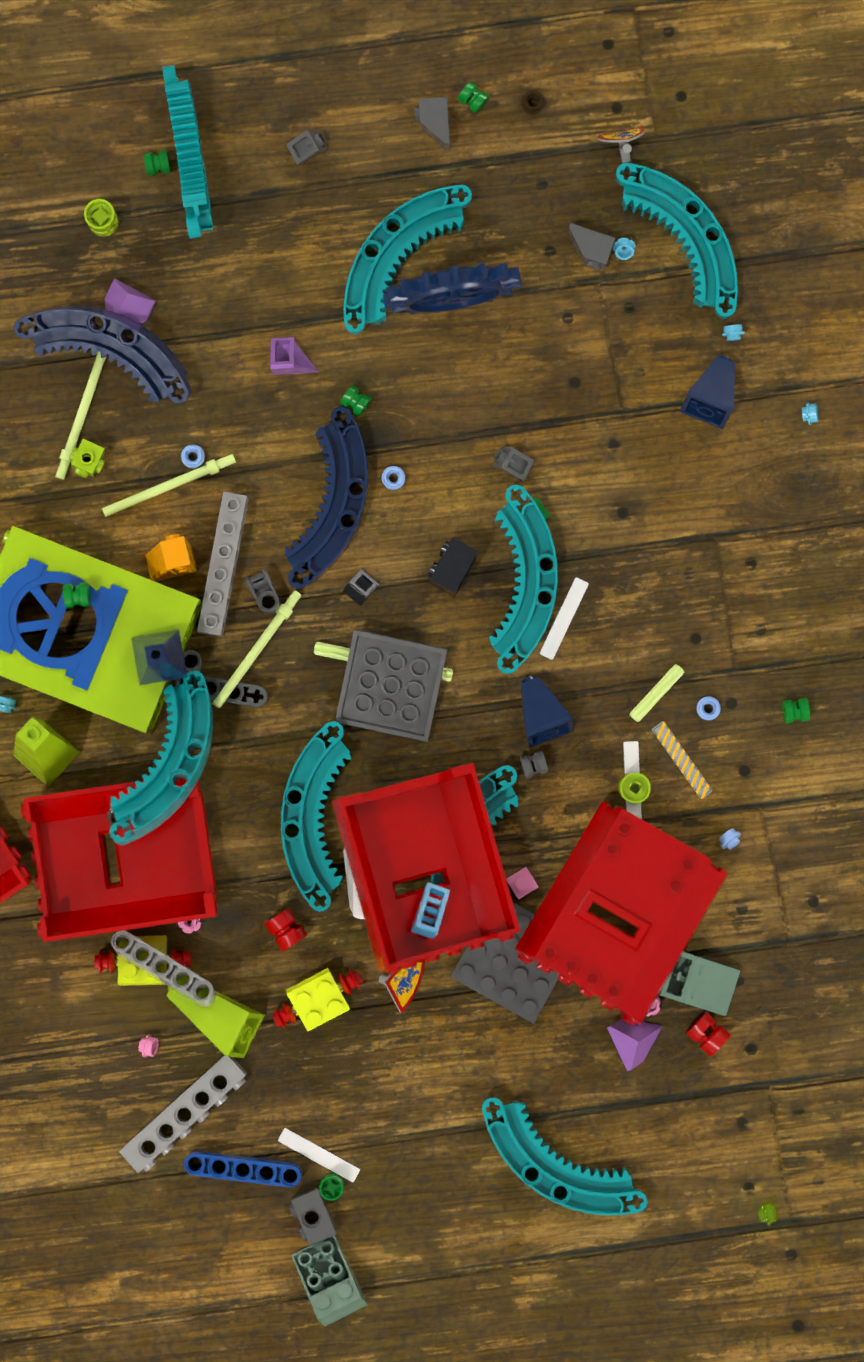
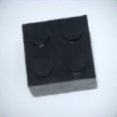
M452 538L451 542L446 541L439 555L442 558L439 563H433L428 572V577H430L431 585L455 597L475 562L478 551Z

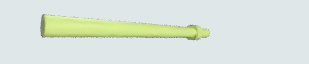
M100 352L97 353L66 447L62 449L59 457L61 461L55 477L62 480L65 479L69 464L72 463L69 457L74 447H76L106 357L101 358Z
M233 454L216 461L212 459L202 467L103 507L102 510L107 517L207 474H216L220 472L219 469L236 463Z
M294 590L287 601L276 610V616L212 702L214 706L221 708L284 619L287 620L293 612L292 608L301 597L299 592Z

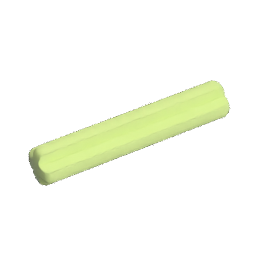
M675 664L629 715L636 722H639L684 674V670Z

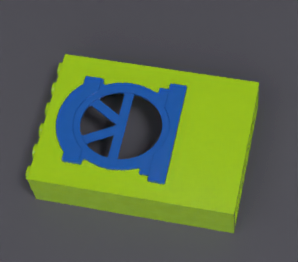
M12 526L11 530H7L4 535L3 543L5 545L2 552H0V676L151 735L166 699L163 691L172 684L173 680L139 685L131 638L179 630L184 653L203 602L188 594ZM82 582H88L91 604L96 614V630L92 640L82 651L72 656L63 658L48 657L47 655L66 608L63 592L57 607H55L41 590L40 586L47 583H71L73 586H76ZM28 592H31L52 619L17 623V609L23 597ZM47 629L38 652L30 648L21 637L23 632ZM156 651L153 654L152 658L158 659L160 657V652Z

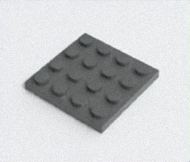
M354 629L335 722L428 742L447 648Z
M513 903L521 932L514 933V939L500 942L499 938L484 941V946L470 950V947L467 946L450 977L534 1024L557 983L559 975L552 971L548 974L537 968V964L532 961L530 964H526L517 958L518 953H516L515 947L535 914Z

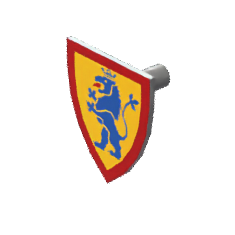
M639 127L597 136V139L602 142H619L622 163H627L631 161L630 152L632 150V146L628 142L642 136L645 133V129Z
M425 959L417 961L418 966L403 969V966H401V972L390 974L389 976L382 974L379 977V983L387 987L401 1014L408 1007L418 990L424 972Z

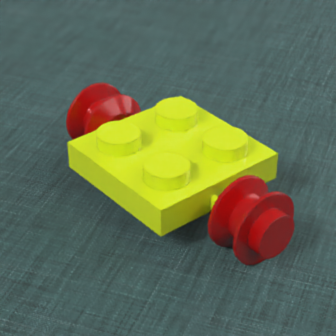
M166 935L135 936L169 957L167 955ZM121 940L118 948H126L129 945V940ZM175 948L171 951L169 958L186 968L191 967V953H187L186 948H184L182 953H177ZM99 950V955L94 957V967L99 969L100 974H102L104 969H109L112 974L116 966H118L119 986L166 985L121 956H116L113 950H110L108 955H104L102 950ZM149 952L140 953L138 960H146L149 957ZM168 964L160 965L158 973L167 972Z
M327 968L286 989V993L293 1006L291 1007L284 1002L283 1009L278 1010L274 1008L275 1013L272 1014V1017L278 1027L282 1026L286 1029V1023L290 1021L295 1024L296 1016L299 1015L307 1031H310L350 1010L342 992L344 990L345 993L352 995L353 988L357 987L361 990L360 984L363 981L358 971L353 972L350 968L349 975L344 976L340 973L339 982L336 983L330 970Z

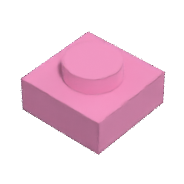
M527 867L506 879L518 900L538 888Z

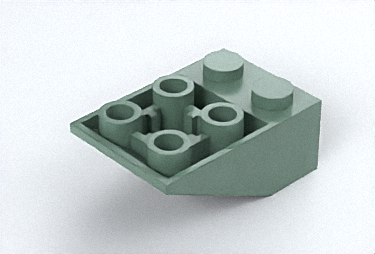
M683 952L659 995L726 1016L740 970Z
M335 1235L291 1255L315 1315L324 1326L368 1305Z

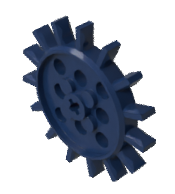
M480 263L474 267L458 268L457 266H452L451 269L434 273L423 272L424 276L416 279L400 280L401 286L387 287L383 298L385 309L392 308L393 313L410 310V315L419 312L440 313L441 311L465 309L484 302H493V299L499 295H511L512 289L521 288L522 283L519 267L508 268L507 263L494 267H486L485 263Z

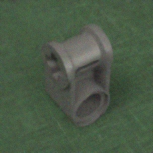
M263 568L262 572L250 578L244 577L252 596H254L262 612L267 615L276 614V610L281 603L266 568ZM266 598H274V607L270 609L263 607V602Z

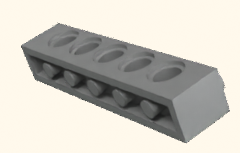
M223 492L197 630L200 634L221 638L224 635L249 502L248 497L245 495Z
M224 1055L119 1151L120 1154L137 1173L142 1169L147 1172L157 1163L154 1158L160 1153L165 1156L175 1146L172 1142L177 1137L181 1139L186 1137L193 1130L190 1126L196 1120L201 1123L211 1114L208 1111L210 1107L214 1104L219 1107L228 1098L226 1093L231 1088L235 1091L246 1082L243 1077L246 1076L247 1072L234 1057ZM218 1075L224 1076L227 1079V1086L224 1088L217 1087L214 1081L215 1077ZM199 1092H206L209 1095V1102L201 1104L197 1100V1094ZM181 1108L190 1110L191 1118L189 1120H183L179 1116ZM169 1124L172 1126L173 1135L165 1136L161 1131L162 1125ZM144 1141H152L155 1144V1151L147 1152L143 1147Z

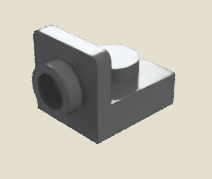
M307 129L286 144L297 165H302L319 152L325 153L328 151L325 144L326 139L318 130Z
M502 446L494 456L492 467L506 472L519 481H524L534 460L513 447Z

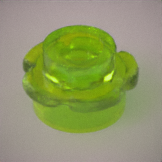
M762 1203L761 1208L758 1209L760 1220L762 1223L766 1222L768 1226H771V1223L777 1222L775 1208L772 1203Z

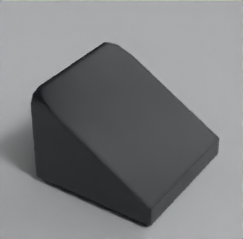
M361 569L348 582L343 592L361 606L378 587L379 583Z

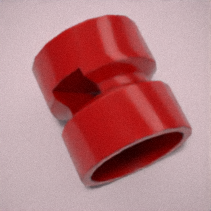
M290 907L264 924L270 935L276 936L275 942L282 952L307 936L301 924L295 923L296 917Z
M707 1011L703 1012L685 1032L694 1042H700V1048L709 1057L715 1054L731 1036L721 1025L716 1026V1020ZM706 1029L710 1031L707 1035L704 1033Z

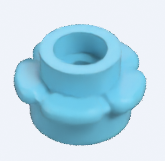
M620 238L617 242H614L612 249L615 251L617 258L627 260L633 256L636 245L633 240Z
M742 325L723 327L724 334L722 336L727 337V341L740 340L741 335L745 334Z
M807 402L806 407H802L803 421H808L809 425L818 422L816 403L809 404Z
M0 695V711L11 713L12 709H17V699Z

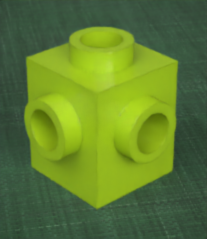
M82 439L79 448L74 447L69 457V460L72 461L71 467L75 469L74 473L83 478H87L88 475L94 477L96 472L100 474L105 460L102 459L105 454V448ZM86 458L91 459L89 462L83 461Z

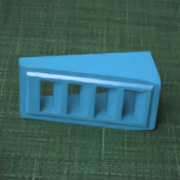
M429 882L426 883L412 925V932L431 939L435 938L450 893L449 889ZM429 893L438 895L442 897V899L438 900L429 897ZM426 903H430V904L436 905V906H438L439 908H438V909H435V908L426 906ZM424 912L434 915L435 919L424 916Z

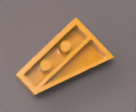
M179 534L166 536L165 541L159 542L145 555L150 578L154 582L197 572L191 544L184 536L180 537Z

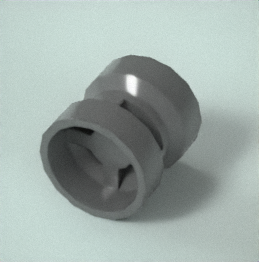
M542 750L535 752L532 756L524 755L519 757L526 779L532 778L537 773L545 774L549 772Z

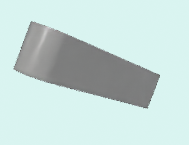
M118 931L113 935L111 939L112 947L125 960L200 1006H209L214 1002L216 993L207 980L127 931ZM121 940H129V945L126 948H118ZM149 952V957L146 960H138L140 953ZM160 965H169L167 972L158 973ZM181 977H189V982L186 985H178V980ZM206 988L210 990L206 998L198 997V992L201 989Z

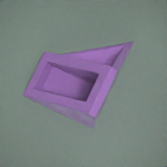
M113 279L104 299L106 310L121 314L139 324L148 320L156 302L151 297L117 279Z
M294 337L271 338L270 367L273 375L319 373L317 368L296 344Z
M620 1019L607 1027L627 1071L644 1062L663 1025L643 1022L641 1026L637 1023L632 1026Z

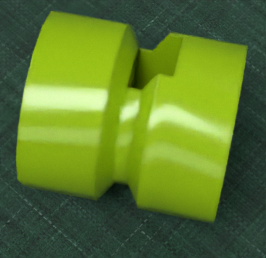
M103 199L92 200L88 203L84 211V217L91 231L101 237L113 234L118 228L119 220L112 205Z
M630 772L620 779L618 791L625 801L641 803L648 798L651 792V785L643 774Z

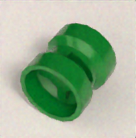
M470 81L463 88L457 100L462 104H467L470 110L477 114L488 102L490 95L485 91L481 92L477 85Z
M167 149L160 150L158 156L151 152L143 154L148 177L155 176L159 173V170L163 174L171 173Z
M353 384L342 397L340 404L344 407L351 406L353 413L360 417L373 398L368 394H359L360 389Z
M82 582L76 586H73L71 583L63 584L65 608H72L76 604H80L83 607L91 605L88 582Z
M799 698L793 702L791 700L782 701V713L785 724L793 723L795 720L802 722L810 721V709L807 698Z
M335 1173L325 1175L319 1186L321 1196L329 1201L338 1199L344 1189L343 1179Z

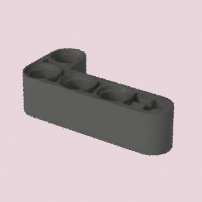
M193 650L184 652L185 666L186 659L189 656L194 655L198 659L195 667L188 668L186 666V672L195 670L202 673V656ZM204 676L206 684L215 683L217 686L216 693L210 695L211 700L214 701L228 680ZM184 678L176 679V686L181 685ZM193 678L194 689L199 688L196 678ZM239 682L236 687L240 689V696L237 699H230L228 697L224 702L262 708L268 703L269 695L261 686ZM245 688H249L247 691L249 694H256L257 691H260V694L264 696L263 700L260 699L258 703H255L253 698L246 697L247 702H243L246 696Z

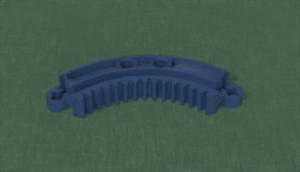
M64 305L38 310L21 317L14 324V331L18 337L22 339L33 338L36 345L34 350L40 356L47 353L51 354L54 351L60 352L63 349L70 351L74 348L75 352L83 349V352L87 353L91 350L92 355L100 352L101 358L109 355V362L117 359V367L124 364V372L133 371L131 378L135 379L138 377L140 379L137 385L146 386L143 393L151 394L148 402H157L168 396L174 403H183L191 395L190 385L185 378L187 372L175 354L151 331L121 314L92 306ZM96 316L103 320V327L96 324ZM35 321L36 326H33L28 331L22 330L21 327L24 324L27 325ZM126 329L134 333V339L127 337ZM179 377L180 380H178L176 384L175 382L171 385L169 384L170 381H173L174 379ZM177 387L179 389H184L182 397L180 394H175L174 391L177 389Z
M338 407L333 410L331 414L332 423L318 428L319 430L315 434L316 439L321 440L319 442L320 448H325L322 450L323 457H327L324 459L325 465L329 466L325 468V473L329 475L325 477V482L329 485L324 486V491L328 495H322V500L326 504L319 505L323 513L316 512L315 515L318 521H311L313 529H305L308 536L300 535L301 543L293 541V549L285 547V555L293 567L288 575V581L295 589L306 588L336 563L352 541L364 512L368 491L367 457L358 425L351 412L345 407ZM340 412L342 415H348L345 418L348 424L346 428H344L342 422L335 421L338 419L337 414ZM355 484H359L363 487V492L360 495H353L350 493V488ZM346 516H351L355 520L354 525L349 528L341 524L342 519ZM308 565L309 571L313 575L312 579L310 580L309 575L303 578V584L293 583L292 580L295 579L294 574L297 572L300 575L306 573L307 571L303 568Z

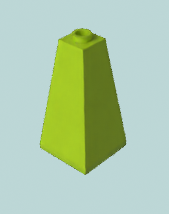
M32 717L16 734L13 756L47 787H50L81 752L47 721Z
M181 977L178 980V985H186L189 982V977ZM168 986L169 991L166 996L224 1055L237 1058L245 1057L265 1016L264 1014L215 991L216 998L214 1002L209 1006L203 1007ZM206 988L201 989L198 992V997L206 998L210 990Z

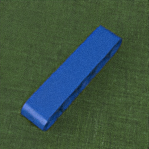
M193 1151L184 1161L186 1172L194 1176L282 1187H294L300 1182L302 1177L301 1167L293 1162L206 1151ZM190 1158H199L202 1162L201 1168L195 1169L191 1167ZM214 1161H223L226 1169L222 1172L216 1171L213 1167ZM240 1163L247 1164L250 1169L249 1173L246 1175L240 1174L237 1170V1165ZM264 1166L271 1167L273 1176L270 1178L264 1177L261 1174V1168ZM288 1169H293L297 1173V1178L293 1181L287 1180L284 1172Z

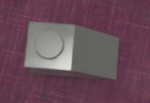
M447 97L419 99V106L414 107L415 121H420V129L444 150H450Z
M570 223L568 234L582 262L586 263V266L590 269L600 270L601 268L605 270L615 238Z

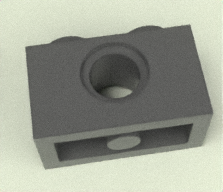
M319 1186L292 1197V1204L289 1205L293 1217H298L301 1223L298 1229L303 1241L308 1240L309 1245H312L337 1233V1228L325 1199L321 1196ZM310 1210L317 1212L319 1219L315 1222L308 1221L305 1216L306 1212Z

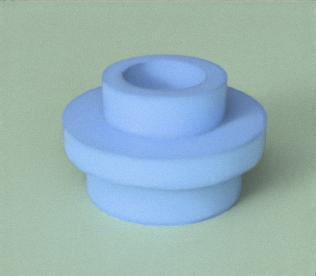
M188 445L183 449L181 459L188 468H198L203 464L205 454L201 447ZM191 453L197 454L198 457L195 461L189 460Z
M390 466L383 471L382 482L388 489H399L405 482V474L401 468ZM390 475H397L398 480L391 482L389 480Z
M708 696L698 702L696 709L702 719L713 720L719 715L721 708L715 698ZM706 704H710L712 706L711 713H707L704 711V706Z
M734 828L724 833L719 838L722 849L728 847L731 850L740 843L739 837L741 833L739 831L736 832Z

